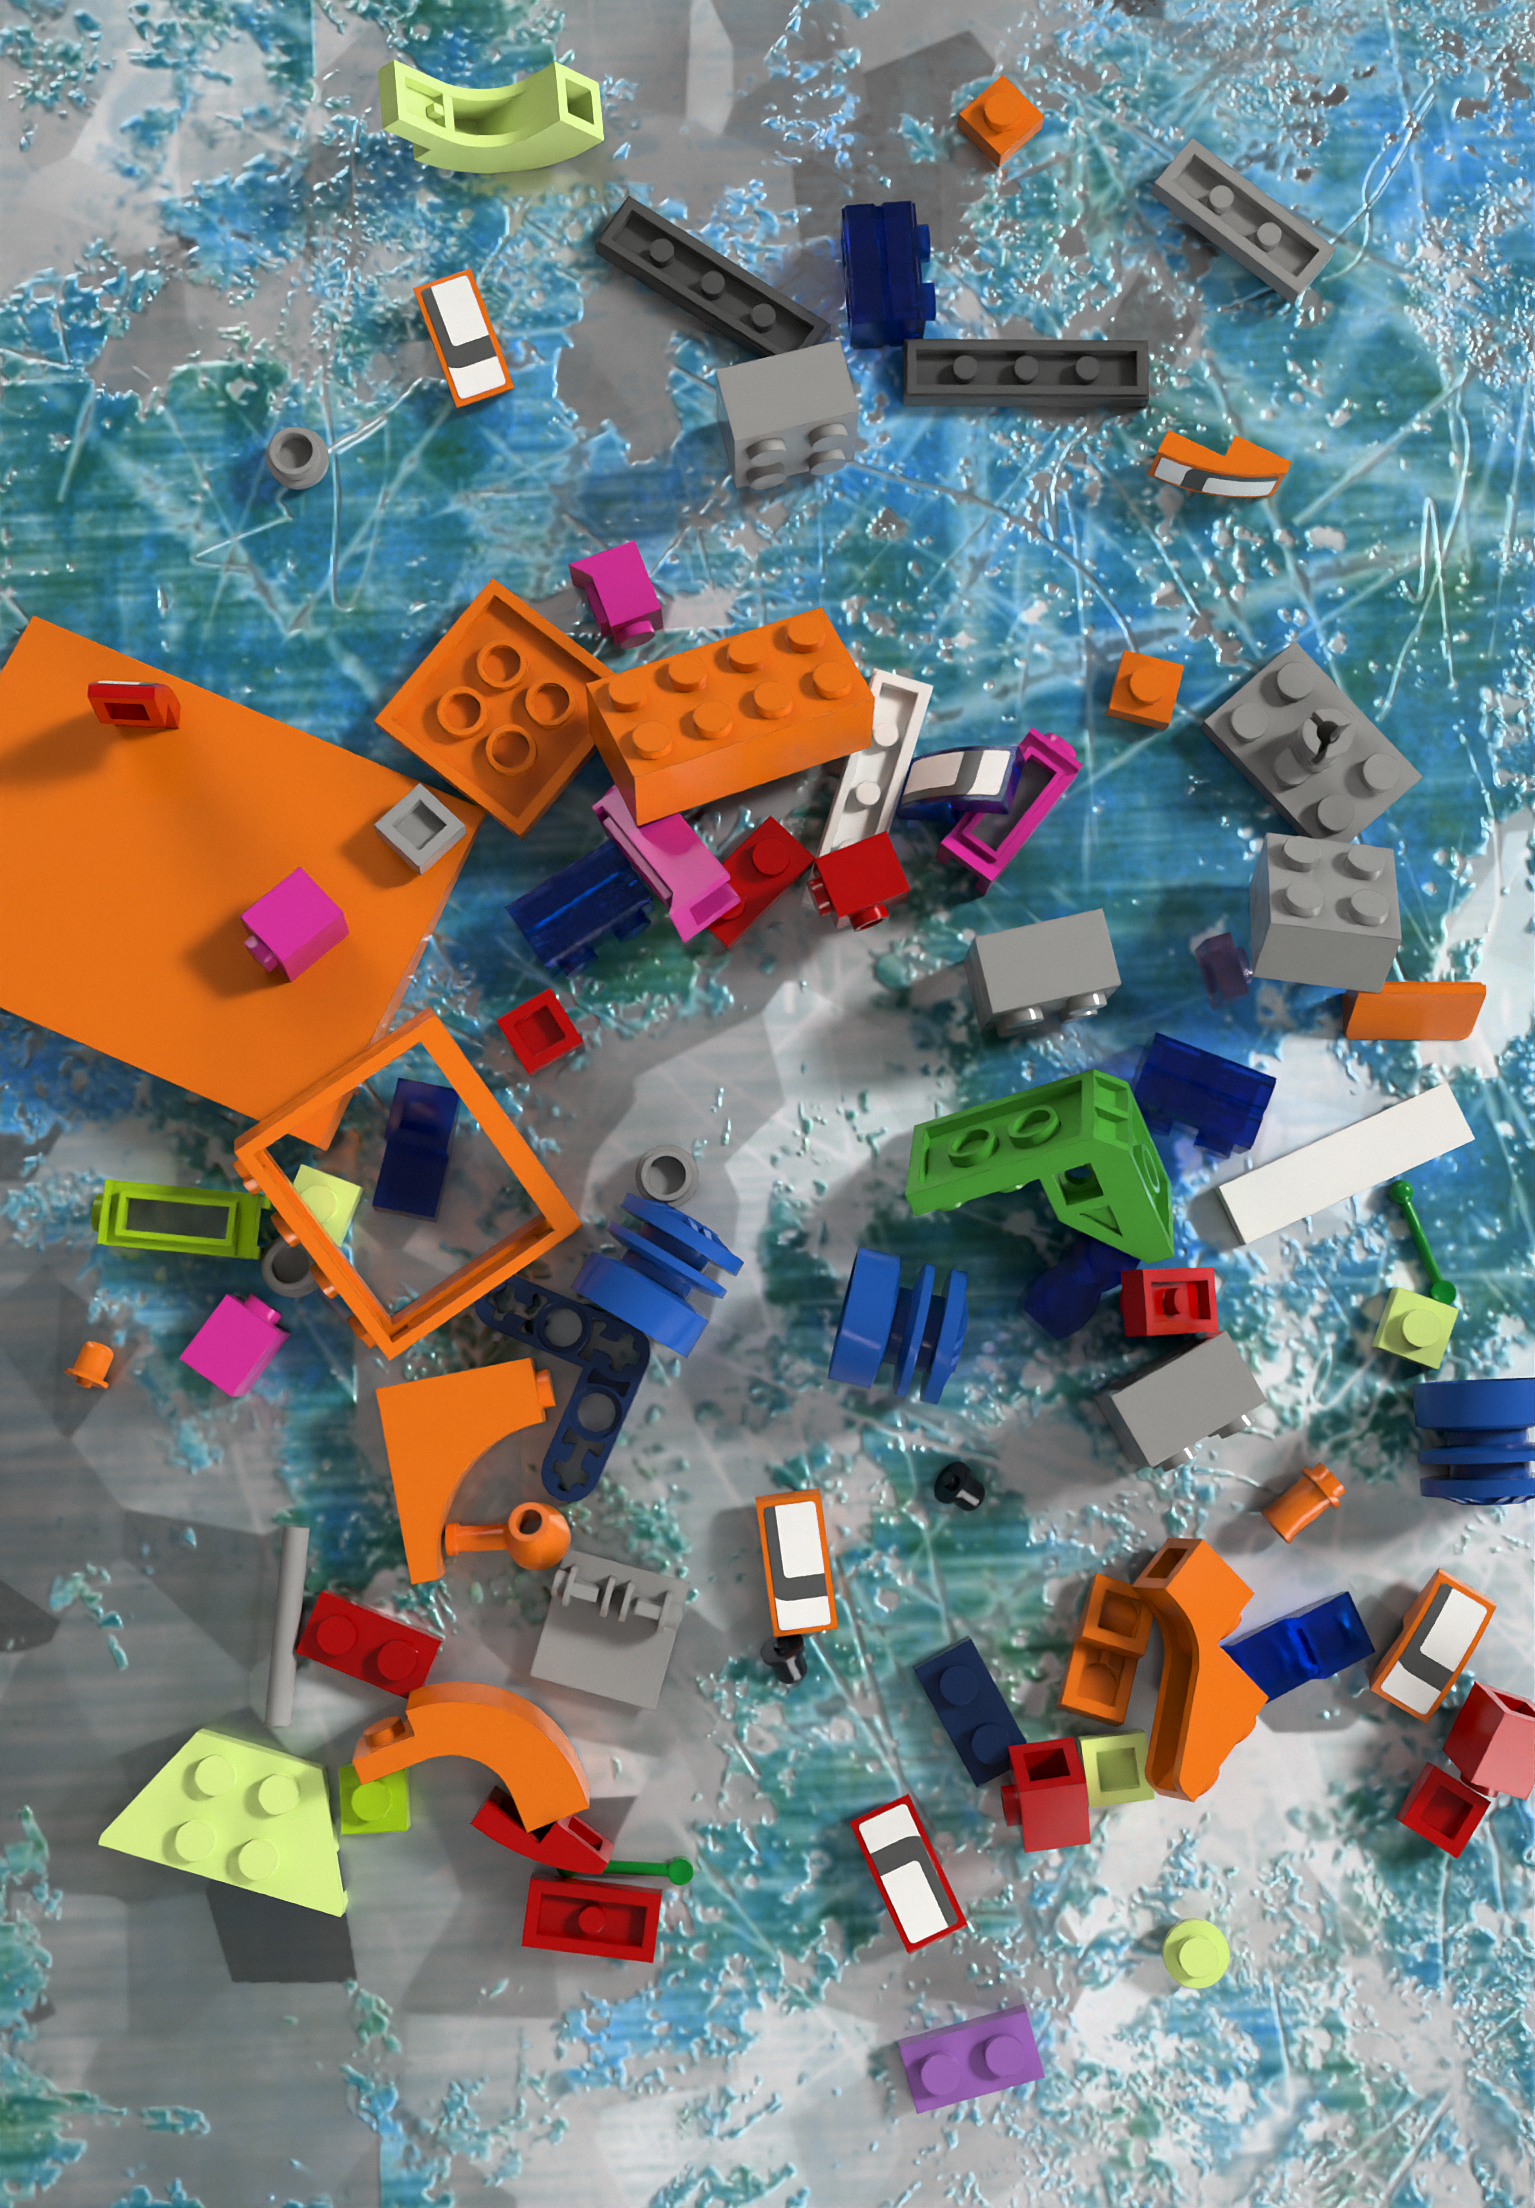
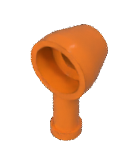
M527 1502L519 1505L513 1510L505 1524L460 1526L459 1523H448L445 1530V1546L448 1556H458L461 1552L507 1550L519 1566L533 1571L545 1570L556 1565L567 1553L571 1541L570 1528L564 1516L551 1505L540 1502ZM534 1519L542 1521L541 1527L537 1532L530 1535L522 1534V1529L528 1521Z

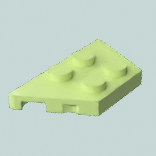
M203 1728L190 1738L101 1834L98 1845L338 1917L344 1914L348 1904L346 1889L343 1890L337 1856V1851L340 1847L336 1822L331 1818L329 1800L331 1799L327 1765Z

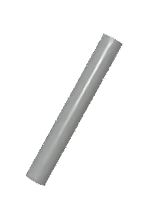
M283 1526L264 1722L265 1725L284 1727L291 1725L298 1655L295 1652L299 1645L310 1527Z

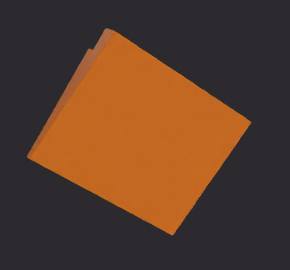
M33 615L0 673V1008L261 1122L386 1036L487 813L478 806ZM93 681L165 684L173 690L181 705L179 729L115 726V724H100L87 697L88 684ZM419 783L465 824L466 835L422 876L377 836L374 824ZM301 867L343 911L349 934L290 982L277 967L267 973L245 949L243 942L249 937L240 915L297 868ZM364 1081L287 1134L327 1151L352 1095L358 1096Z

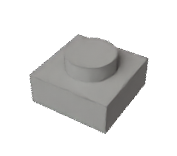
M421 783L374 824L376 835L420 876L466 835L465 824Z

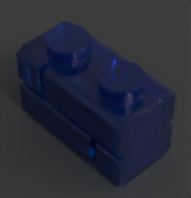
M912 201L884 202L880 206H876L874 203L846 205L841 209L840 241L850 348L852 347L854 350L882 348L884 345L899 347L903 346L904 339H923L926 321H935L934 283H923L921 263L930 262L931 249L928 224H917L916 206Z
M612 838L505 907L513 923L551 979L562 971L567 978L580 974L598 960L599 957L594 950L614 937L617 938L620 944L633 939L649 927L651 921L647 915L656 910L651 894Z
M1155 1032L1145 1043L1135 1074L1131 1080L1130 1088L1149 1132L1168 1137L1172 1129L1196 1137L1193 1143L1195 1149L1213 1157L1228 1160L1232 1152L1242 1154L1249 1151L1253 1146L1277 1078Z

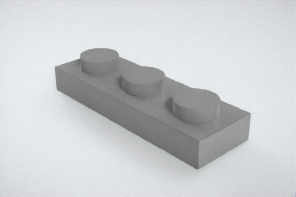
M1193 138L1154 183L1151 192L1153 197L1293 305L1329 263L1337 249Z

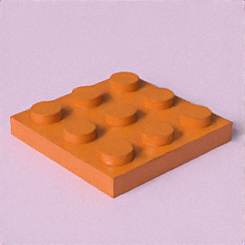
M492 578L374 719L377 728L523 841L598 750L589 732L586 683L616 673Z

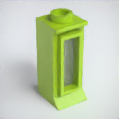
M105 1179L103 1193H98L93 1202L91 1225L93 1231L98 1232L97 1244L261 1261L266 1248L257 1246L261 1210L272 1211V1203L267 1196L260 1193L253 1196L251 1193Z

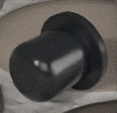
M957 1461L949 1464L939 1474L934 1486V1495L943 1504L954 1503L965 1511H973L982 1504L985 1498V1488L971 1476V1471L966 1464Z
M800 1634L775 1638L772 1636L763 1644L760 1651L761 1658L765 1664L773 1667L777 1678L782 1683H797L807 1673V1663L802 1654L805 1642Z

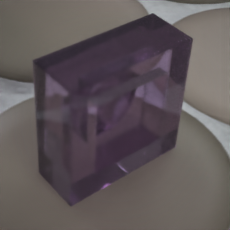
M1230 932L1207 938L1194 950L1212 1009L1237 1003L1249 993L1247 983L1252 982L1249 958L1242 946H1234Z

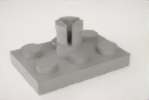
M1296 641L1290 644L1200 726L1205 735L1300 836L1350 843L1423 777Z

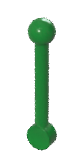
M1396 1180L1389 1187V1197L1393 1202L1400 1205L1431 1282L1427 1292L1428 1298L1449 1305L1456 1298V1288L1451 1282L1443 1280L1411 1201L1414 1195L1412 1185L1406 1180Z
M676 1856L669 1863L610 1860L602 1873L668 1877L673 1884L681 1886L687 1884L692 1879L693 1865L684 1856ZM556 1868L558 1873L565 1878H572L578 1875V1872Z

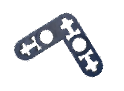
M512 1275L474 1302L476 1313L482 1323L491 1329L583 1368L543 1460L541 1469L542 1483L550 1495L560 1501H579L594 1491L602 1477L650 1365L651 1345L646 1335L632 1325L516 1275ZM508 1284L516 1287L514 1298L533 1308L536 1295L547 1298V1302L535 1317L533 1335H528L521 1331L522 1327L529 1320L514 1313H507L502 1321L494 1318L496 1307L488 1302L492 1291L503 1292ZM569 1309L575 1312L581 1320V1335L576 1342L569 1346H557L546 1335V1322L555 1311ZM594 1320H599L606 1324V1328L599 1334L600 1337L612 1342H620L624 1334L635 1338L632 1349L641 1354L636 1365L626 1363L621 1371H615L611 1368L613 1357L597 1348H593L591 1361L580 1357V1353L591 1340ZM594 1393L604 1394L610 1398L616 1412L610 1427L598 1432L583 1426L578 1413L583 1399ZM570 1428L584 1440L603 1442L604 1447L600 1456H597L591 1449H587L584 1455L581 1469L589 1474L586 1484L576 1482L570 1490H565L559 1486L562 1476L553 1470L557 1460L560 1462L569 1461L577 1446V1443L564 1441Z

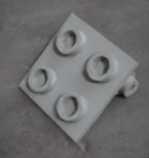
M568 1549L562 1558L560 1569L557 1570L550 1594L552 1595L529 1676L655 1711L690 1582Z

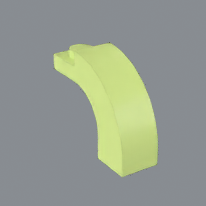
M392 60L378 70L382 129L413 143L414 160L427 165L469 173L531 170L565 161L604 141L599 83L557 62L551 63L523 81L493 89H468L449 85L396 60Z

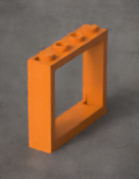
M431 1006L234 1139V1153L239 1159L231 1163V1165L243 1179V1185L253 1196L260 1191L265 1193L277 1209V1212L272 1214L270 1218L278 1232L292 1248L300 1243L303 1244L316 1262L309 1267V1270L319 1287L329 1299H333L339 1294L354 1313L347 1318V1321L357 1338H361L369 1349L377 1344L389 1361L583 1227L574 1209ZM421 1042L542 1213L390 1317L267 1151L266 1147Z

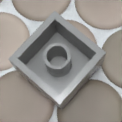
M840 340L716 369L717 421L735 489L750 486L754 490L769 489L784 482L786 476L810 471L813 475H826L838 471L845 466L846 462L854 460L859 409Z
M1266 833L1249 886L1252 977L1381 993L1402 941L1394 850L1367 844H1352L1304 836Z
M1103 908L974 937L963 959L980 1032L997 1029L999 1038L1012 1037L1036 1029L1035 1023L1050 1016L1058 1015L1060 1024L1078 1022L1097 1016V1009L1106 1006V1000L1121 985Z
M1227 1331L1201 1333L1092 1395L1129 1462L1153 1469L1162 1467L1164 1472L1170 1471L1195 1457L1199 1451L1194 1443L1206 1436L1212 1437L1219 1434L1221 1439H1224L1256 1421L1251 1410L1267 1402Z

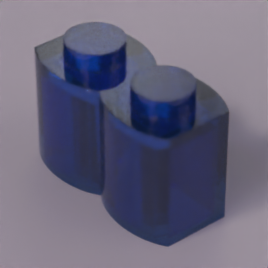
M1078 1230L1065 1244L1060 1254L1058 1265L1042 1271L1026 1285L1017 1301L1015 1312L1047 1342L1065 1339L1079 1331L1091 1319L1098 1307L1102 1292L1109 1291L1121 1284V1271L1135 1270L1141 1260Z

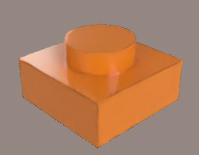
M1002 74L959 113L957 127L999 168L1042 129L1044 115Z
M1124 650L1118 664L1106 715L1166 730L1170 724L1184 665Z

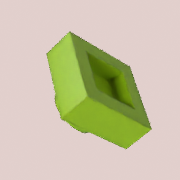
M343 1763L339 1767L341 1835L408 1831L411 1827L409 1767L361 1785L353 1763Z

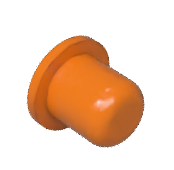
M88 1341L83 1344L73 1368L66 1367L64 1373L76 1379L75 1384L84 1388L91 1389V1386L107 1389L109 1384L103 1380L112 1362L113 1351L103 1344Z

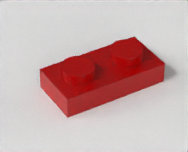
M770 815L721 864L730 875L731 879L727 881L728 884L738 894L741 902L704 929L728 951L813 866L815 857Z
M1214 1267L1121 1271L1122 1290L1119 1297V1306L1124 1318L1125 1337L1219 1331Z
M324 1589L319 1595L295 1653L408 1700L410 1691L425 1686L445 1638L333 1591Z
M532 1873L521 1946L653 1963L663 1889Z

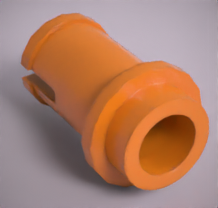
M1320 1462L1312 1469L1305 1466L1301 1470L1304 1477L1267 1509L1264 1508L1260 1512L1269 1525L1288 1544L1329 1506L1335 1510L1341 1506L1338 1499L1346 1493V1490L1338 1479Z

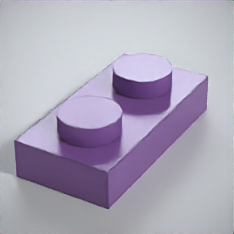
M1024 2004L898 2040L917 2114L1045 2078Z

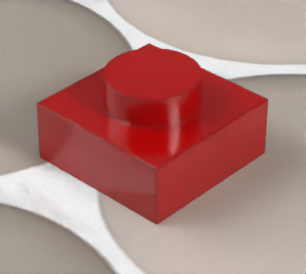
M551 987L496 1020L530 1077L585 1045Z
M1427 1762L1394 1818L1458 1859L1491 1801Z

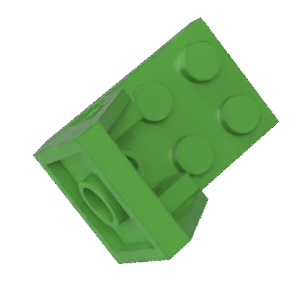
M1091 1069L914 1125L905 1196L915 1216L935 1210L950 1211L960 1207L968 1200L997 1191L1002 1193L1013 1192L1022 1188L1030 1181L1040 1179L1058 1221L1148 1264L1174 1257L1171 1182L1127 1081L1099 1070ZM1080 1166L1091 1171L1082 1178L1072 1177L1066 1172V1170Z

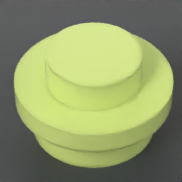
M1190 1918L1178 1922L1168 1931L1162 1946V1957L1166 1969L1178 1983L1189 1988L1200 1989L1209 1987L1222 1978L1229 1964L1230 1951L1226 1938L1214 1924L1203 1919Z

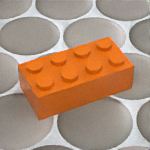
M822 607L586 683L590 735L636 826L871 747L875 697Z

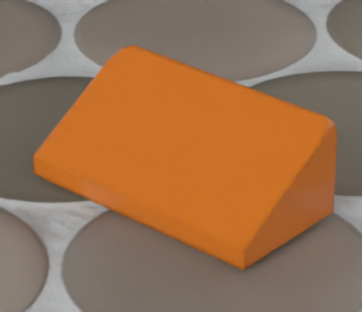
M1385 982L1381 993L1348 989L1342 994L1343 1034L1345 1038L1353 1040L1466 1039L1473 1031L1486 997V985H1482V982Z

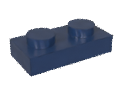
M967 1636L913 1666L912 1668L975 1786L978 1788L1009 1771L1008 1746L1027 1744L972 1639Z

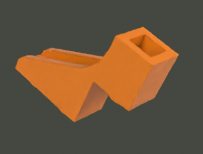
M1168 1538L1131 1586L1154 1614L1162 1633L1165 1650L1163 1672L1145 1765V1778L1159 1795L1195 1802L1198 1796L1206 1793L1215 1784L1219 1776V1767L1234 1746L1247 1738L1253 1731L1257 1721L1256 1716L1269 1697L1218 1645L1220 1640L1229 1636L1238 1627L1242 1619L1241 1611L1255 1593L1204 1539Z

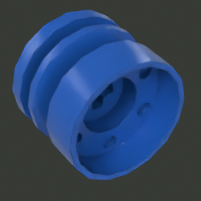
M627 1192L619 1207L643 1222L637 1234L610 1220L606 1230L627 1249L621 1260L592 1251L570 1288L668 1348L688 1358L709 1321L687 1300L693 1290L723 1299L727 1290L703 1275L711 1263L719 1269L737 1276L744 1262L730 1252L715 1232L666 1203L641 1199Z
M858 1247L841 1310L827 1379L870 1389L882 1362L894 1365V1395L906 1396L913 1372L917 1370L923 1372L919 1401L937 1405L951 1373L955 1372L968 1321L966 1301L967 1272L950 1269L941 1296L933 1295L934 1264L925 1263L918 1273L913 1288L908 1289L900 1287V1256Z
M1535 1377L1412 1384L1415 1426L1428 1430L1444 1431L1447 1434V1445L1418 1452V1462L1423 1464H1449L1450 1475L1421 1478V1496L1443 1498L1461 1505L1520 1504L1535 1498V1472H1532L1531 1461H1535V1442H1529L1528 1428L1535 1427Z

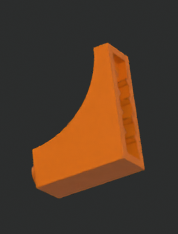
M530 1357L376 1389L411 1585L438 1580L446 1574L444 1562L446 1523L457 1491L474 1465L503 1439L529 1426L548 1421L546 1408L556 1406L554 1386L549 1368L538 1370L536 1358Z

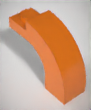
M462 1681L443 1682L410 1691L405 1709L408 1720L402 1722L400 1716H391L367 1727L362 1733L364 1737L357 1741L352 1758V1763L361 1785L433 1757L453 1755L477 1760L491 1768L505 1782L514 1799L527 1833L589 1808L590 1785L574 1747L565 1733L552 1718L527 1699L492 1685Z

